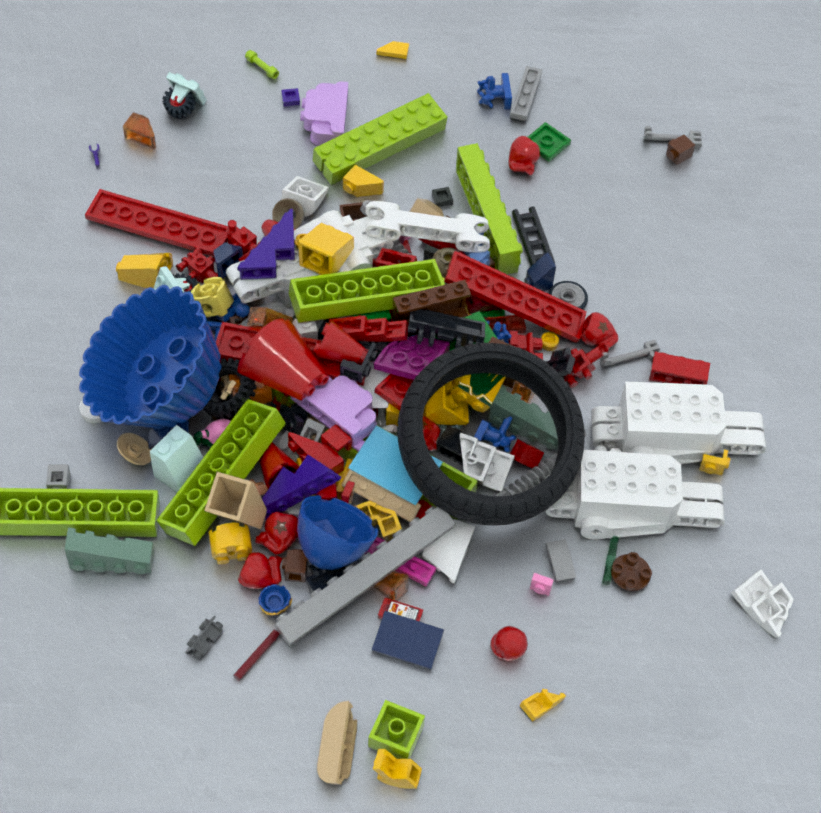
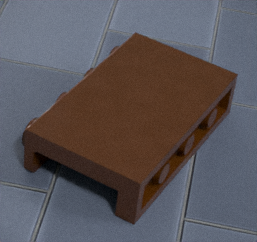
M462 280L394 297L392 322L407 320L409 323L410 312L420 309L462 318L468 316L466 298L471 296V292L466 281ZM416 329V333L408 332V336L418 334V329Z

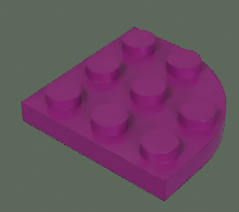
M410 336L409 340L401 342L393 341L379 354L374 362V369L414 380L430 362L448 352L450 342L434 339L433 347L428 346L427 338H423L421 344H417V336Z

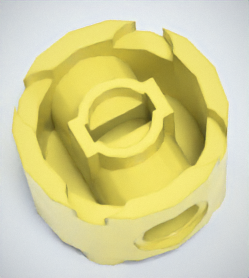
M221 277L208 278L204 280L205 284L201 286L197 284L192 289L191 293L195 301L201 303L206 318L226 315L228 313L227 309L234 302L225 281Z

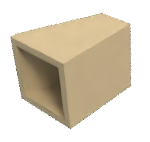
M217 472L204 511L261 529L267 509L254 482Z

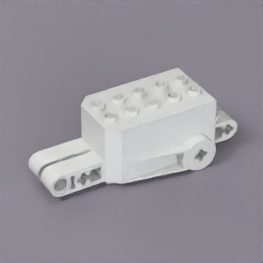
M335 210L328 211L319 218L294 230V240L298 234H307L320 223L333 226L337 230L354 236V249L338 272L373 268V257L378 256L382 248L391 250L394 245L393 241L381 240L367 235L366 224L376 219L366 216L353 221L349 215L342 217L341 213ZM374 227L370 228V230H378ZM295 244V260H276L277 278L241 280L240 272L237 271L240 262L229 266L226 270V274L242 303H250L277 293L281 302L287 308L292 306L288 294L290 279L320 274L299 265V249Z
M625 381L618 407L597 406L591 410L592 441L594 447L603 445L606 449L620 448L622 452L671 455L680 464L701 462L703 454L714 456L716 453L723 454L724 449L728 450V454L759 455L766 451L762 414L757 412L725 411L723 393L713 385Z
M584 450L579 470L572 484L564 495L546 510V514L551 517L574 519L575 527L581 528V535L592 540L665 533L673 525L718 528L725 524L723 487L712 483L682 482L681 464L671 455Z

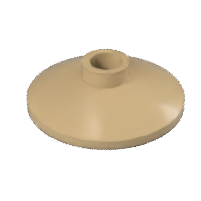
M133 433L120 435L117 440V448L127 461L135 465H146L151 461L150 450L152 449H148L149 444L145 439Z

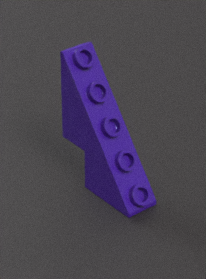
M293 209L285 212L279 223L275 224L270 233L261 239L260 244L250 251L249 256L240 262L237 271L240 272L241 280L277 278L276 260H295Z
M310 455L306 456L295 474L283 467L262 498L267 509L264 520H267L273 512L281 513L293 505L302 502L305 498L334 484L342 477Z

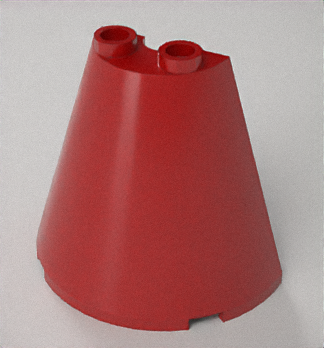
M283 318L270 322L248 343L251 347L247 353L243 352L237 371L248 378L301 401L314 393L316 385H324L329 380L328 374L295 325L290 320H284Z

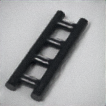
M530 207L528 209L529 213L519 214V211L514 209L512 215L530 265L532 266L546 253L550 254L555 263L535 207ZM532 219L534 226L524 228L522 221ZM537 233L539 240L529 241L527 234ZM542 246L544 253L534 255L532 248Z

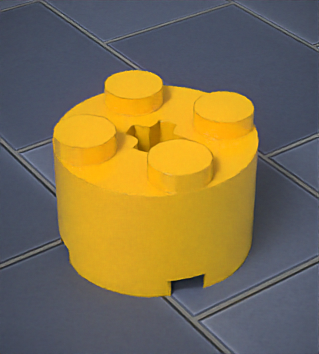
M225 523L216 526V531L212 532V529L209 531L212 558L217 560L218 564H227L232 559L246 561L249 553H252L248 525L244 524L245 527H241L239 523Z

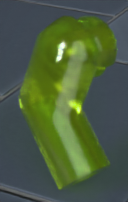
M271 388L276 401L280 404H285L291 408L296 403L290 399V396L287 397L283 392Z

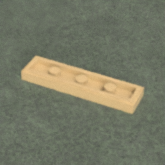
M351 469L342 483V486L345 487L348 481L355 482V493L377 503V505L395 511L398 516L409 522L415 519L421 507L420 504L414 505Z

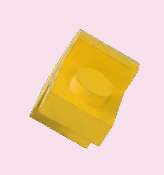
M378 749L373 770L378 773L377 779L398 788L417 789L422 768L412 759H397L386 749Z

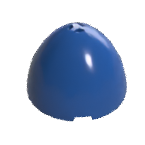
M320 495L305 498L300 506L297 523L299 543L309 562L319 569H339L360 559L375 541L378 529L373 528L371 525L372 519L363 511L337 498H333L330 501L321 499Z

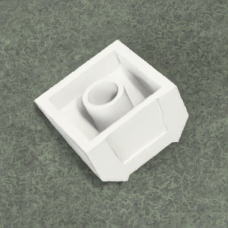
M296 176L282 190L281 200L287 198L296 200L301 204L304 216L307 217L313 214L319 207L329 187Z

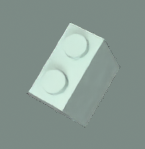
M177 425L150 450L154 477L176 493L203 459L192 435Z

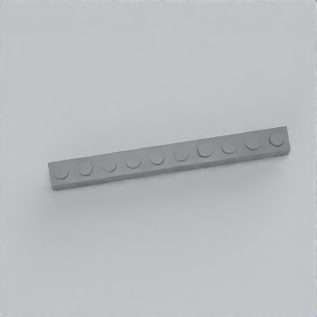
M432 506L425 512L426 515L423 518L419 519L417 517L408 524L410 527L405 531L403 529L397 531L393 535L394 539L388 543L386 540L376 547L377 551L373 554H370V552L360 558L361 562L356 566L353 564L348 566L343 571L344 575L339 578L335 576L327 582V587L323 590L320 588L310 594L311 598L306 602L304 600L298 602L293 607L294 611L289 614L285 612L276 619L278 622L275 624V628L290 647L453 529L456 523L450 515L442 509Z

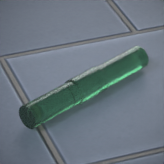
M613 536L610 541L602 583L605 585H609L611 582V568L616 559L619 537Z

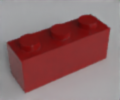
M654 352L649 380L660 383L707 385L710 363L683 356L669 355L663 352Z

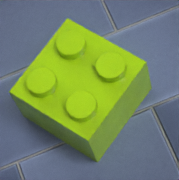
M385 700L369 734L368 747L376 751L378 749H386L397 759H410L424 728L425 715Z

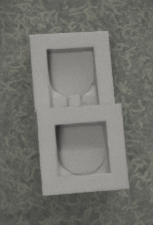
M566 540L545 543L555 582L576 578Z

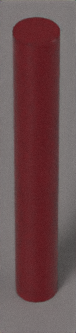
M274 629L233 675L235 679L240 681L280 636L277 630Z

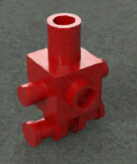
M235 220L228 221L227 238L229 244L242 247L243 255L257 246V236L245 226L239 229Z
M195 248V251L192 253L189 252L187 257H183L181 259L182 262L176 265V269L179 272H183L187 267L188 275L191 276L190 279L195 278L201 284L208 278L218 277V273L214 271L215 259L212 256L208 258L204 256L199 248Z
M598 346L588 353L583 349L579 351L576 348L571 350V355L575 358L571 374L563 376V379L568 381L570 388L578 385L574 377L578 376L580 379L585 377L586 380L592 377L591 372L596 369L593 363L604 356Z

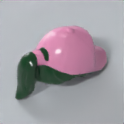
M218 419L207 425L205 430L196 432L193 439L198 449H200L202 444L211 448L231 421L228 419Z

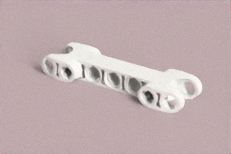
M372 201L366 205V214L376 219L366 224V233L370 237L395 241L400 236L455 243L458 250L482 253L490 248L489 239L479 234L486 232L489 228L488 220L484 217L461 213L455 218L401 211L399 205L384 201ZM371 208H377V210H375V211H371V210H369V209H371ZM374 227L378 230H370V228Z

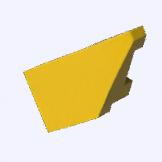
M542 688L540 693L537 692L523 700L520 707L533 722L562 702L566 695L564 693L559 695L549 693L547 689Z

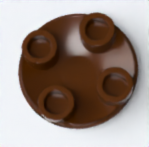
M630 552L615 559L611 567V575L619 587L628 591H638L648 585L652 576V570L648 563L636 552Z

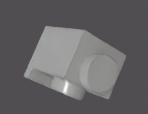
M308 418L300 436L311 439L314 434H317L314 441L321 443V435L328 428Z
M48 464L47 489H69L71 478L69 465Z

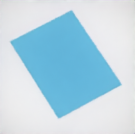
M376 425L348 468L416 505L423 494L415 486L405 469L399 450L398 437ZM431 456L436 465L440 468L443 462Z

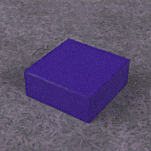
M298 88L281 90L283 107L300 105Z

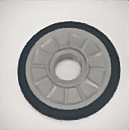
M573 281L558 282L550 288L548 293L580 309H584L588 302L586 290L580 284ZM568 294L571 295L573 299L567 300L563 296Z

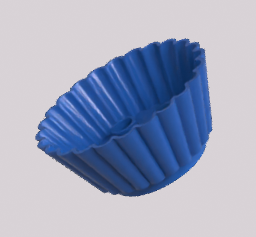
M161 285L156 290L149 287L141 295H131L125 304L117 305L113 309L112 315L102 320L99 327L100 330L91 336L90 347L83 354V361L85 363L79 370V376L83 378L79 385L80 392L84 393L83 404L90 406L91 415L99 416L103 422L118 425L163 429L165 427L173 428L177 423L182 424L208 403L219 381V372L221 370V355L201 303L195 301L191 292L183 293L179 286L170 289L167 285Z

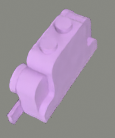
M337 82L336 84L320 83L316 86V89H310L306 92V98H302V108H304V111L301 110L300 121H304L305 130L311 131L310 141L314 145L320 146L344 134L348 82Z
M338 376L334 380L329 377L326 384L316 385L314 393L311 396L305 397L302 401L290 396V399L330 429L335 424L352 438V447L358 452L365 443L363 439L368 437L377 425L376 414L372 410L373 397L371 393L362 389L356 381L350 380L346 376Z

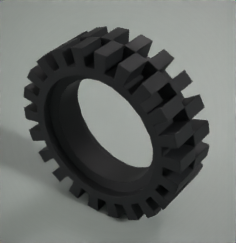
M225 358L221 359L219 379L225 375H236L240 378V387L237 393L225 402H214L210 398L203 408L208 415H212L217 419L218 417L226 419V415L232 418L233 412L237 414L239 408L243 406L246 400H251L249 396H255L253 390L256 389V381L237 372L239 360L236 359L234 361L233 358H229L228 361Z

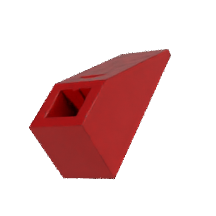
M292 432L288 433V447L292 452H296L300 456L302 462L307 455H310L337 474L344 471V460L332 447Z

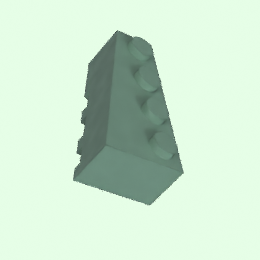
M501 385L491 405L489 422L495 427L500 428L503 420L511 416L513 419L507 429L508 431L528 438L532 442L545 445L549 449L557 450V432L550 412H542L539 405L533 402L528 404L521 400V395L516 392L513 395L506 391L507 387Z
M68 528L64 550L70 569L76 571L94 570L96 572L114 571L116 573L134 572L136 574L152 572L154 558L153 542L127 537L123 541L115 537V535L107 534L106 537L95 536L92 531H86L85 534L76 533L74 528Z

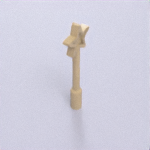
M228 375L221 377L225 387L221 391L222 394L220 396L223 400H225L228 394H231L232 388L236 384L234 380H229Z

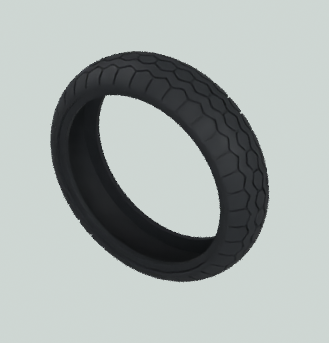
M469 344L450 350L434 359L415 377L403 398L398 417L397 434L399 450L405 469L415 486L436 507L453 517L474 524L490 526L509 525L525 521L544 512L568 490L579 470L583 457L585 431L582 413L576 397L567 382L552 366L538 356L506 344ZM478 373L505 376L525 385L545 404L555 424L558 450L551 474L530 490L509 496L483 495L456 484L436 465L424 439V407L436 391L454 379Z

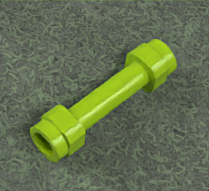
M248 50L246 52L245 58L250 63H255L266 71V75L269 78L276 79L279 76L277 68L274 66L270 67L258 58V54L255 51Z

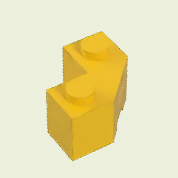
M370 500L355 506L372 519V526L379 525L383 538L387 542L394 539L393 535L402 529L396 512L391 509L384 508Z

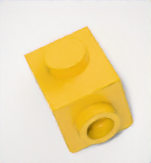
M724 449L721 458L703 454L699 470L708 474L722 475L724 469H728L730 464V457H727L728 450Z

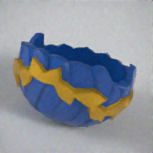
M274 584L265 587L259 596L260 608L265 614L271 616L283 613L292 603L291 595L284 585Z

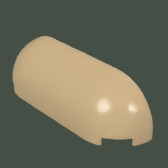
M349 701L340 702L332 707L324 720L317 772L321 780L328 784H342L344 779L349 778L351 772L357 719L353 720L351 712L353 705Z

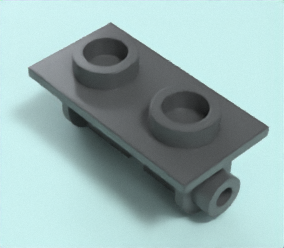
M213 616L210 620L206 618L199 626L200 633L197 636L194 634L187 642L189 647L185 653L192 650L194 652L192 655L195 658L200 659V657H204L211 647V644L206 639L208 638L214 642L223 631V625L218 621L216 623L213 621L216 616Z

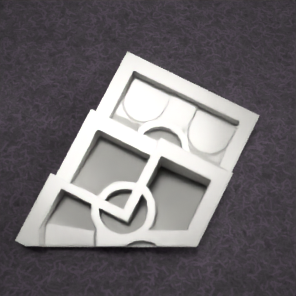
M460 433L464 473L476 479L478 484L500 493L506 482L514 455L497 450L496 447L480 442L477 438Z
M453 519L456 523L454 528L425 548L422 558L436 567L437 571H442L449 577V581L455 584L475 526Z
M758 570L734 589L731 594L762 628L777 638L782 633L780 631L783 622L788 617V610L791 608L794 599L782 582L773 586L764 572Z

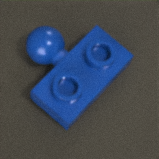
M237 293L232 296L234 302L227 309L228 313L221 317L218 315L213 317L223 322L228 321L229 317H233L234 314L244 318L249 315L250 308L247 305L248 303H242Z

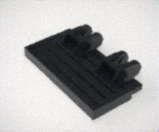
M426 309L410 312L407 332L416 333V329H418L417 344H421L423 338H427L428 346L433 347L435 333L438 339L453 342L454 338H456L454 349L473 344V342L475 344L484 343L485 322Z

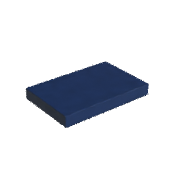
M385 611L371 650L432 670L444 629Z

